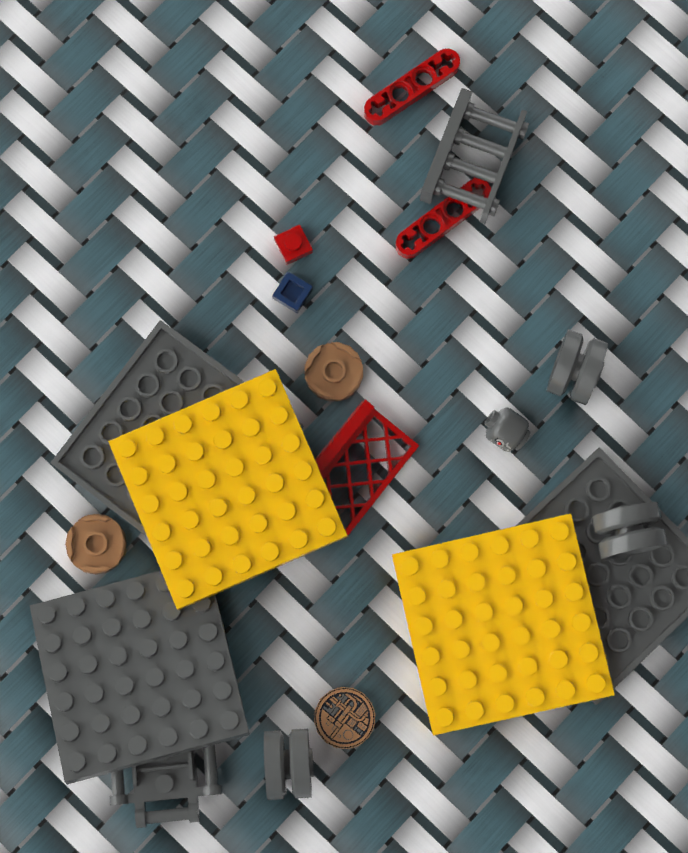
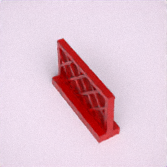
M366 399L357 406L315 459L323 480L326 478V487L331 498L332 488L348 487L350 505L335 506L336 509L350 508L351 522L345 528L347 535L351 533L419 447L414 440L374 409L375 406ZM373 417L383 425L384 437L368 438L367 425ZM388 429L396 436H389ZM363 432V439L356 440L360 433ZM401 439L409 448L403 456L391 457L389 440ZM385 441L386 458L370 460L368 442ZM355 443H364L366 460L349 462L348 448ZM344 455L345 462L337 463ZM399 460L392 469L391 461ZM387 461L388 475L384 480L373 481L371 463ZM366 464L368 481L352 483L350 465ZM345 466L347 483L331 485L329 472L333 467ZM381 483L374 491L373 484ZM369 485L370 498L366 503L354 504L352 486ZM354 507H362L355 515Z

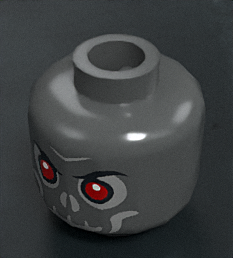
M508 407L501 409L499 412L493 410L484 423L487 426L486 438L506 452H510L513 449L518 451L530 436L528 421Z

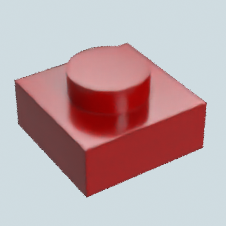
M300 224L274 236V241L286 265L313 253V249Z

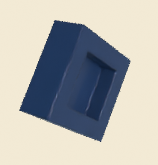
M287 272L273 293L272 299L298 314L312 292L313 286Z

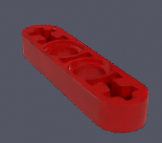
M449 48L442 49L370 97L364 105L366 121L372 125L386 123L455 76L460 66L458 53ZM442 59L446 61L452 60V68H449L447 65L442 67L438 73L440 77H437L435 70L441 67ZM420 73H427L431 76L432 81L430 84L422 86L416 82L415 78ZM402 88L408 92L409 96L404 101H397L392 96L393 91ZM384 97H387L389 104L382 108V115L379 116L377 113L372 115V106L376 108L385 105Z
M474 178L460 187V189L471 193L473 187L477 190L482 188L484 190L482 197L485 198L489 197L491 191L489 183L478 178ZM447 197L400 232L395 244L397 253L406 259L418 256L480 208L475 206L469 208L467 203ZM451 203H458L463 208V213L458 217L450 216L446 211L447 206ZM428 220H434L439 223L440 230L435 234H429L423 228L424 223ZM418 229L421 237L414 242V249L411 250L409 247L403 249V239L413 240L417 237V232L414 230Z

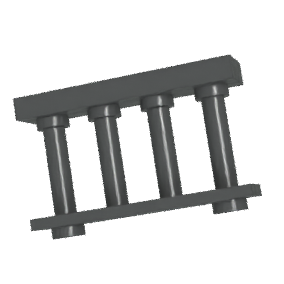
M461 88L422 187L420 201L431 204L434 195H445L483 209L480 223L486 224L489 215L495 216L500 200L496 199V195L518 138L524 140L529 126V123L524 122L527 111L522 110L518 121H512L474 107L475 104L470 102L472 91ZM472 118L513 133L508 147L464 132L465 129L461 128L463 120ZM462 143L503 158L498 173L455 158V154L451 153L454 144L459 146ZM451 168L492 183L493 186L489 197L485 198L446 184L445 180L441 179L444 169L449 171Z

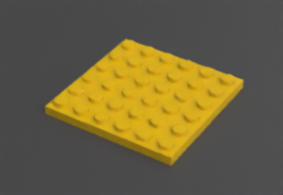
M276 369L108 441L177 610L348 537Z
M571 514L392 554L433 736L615 695Z

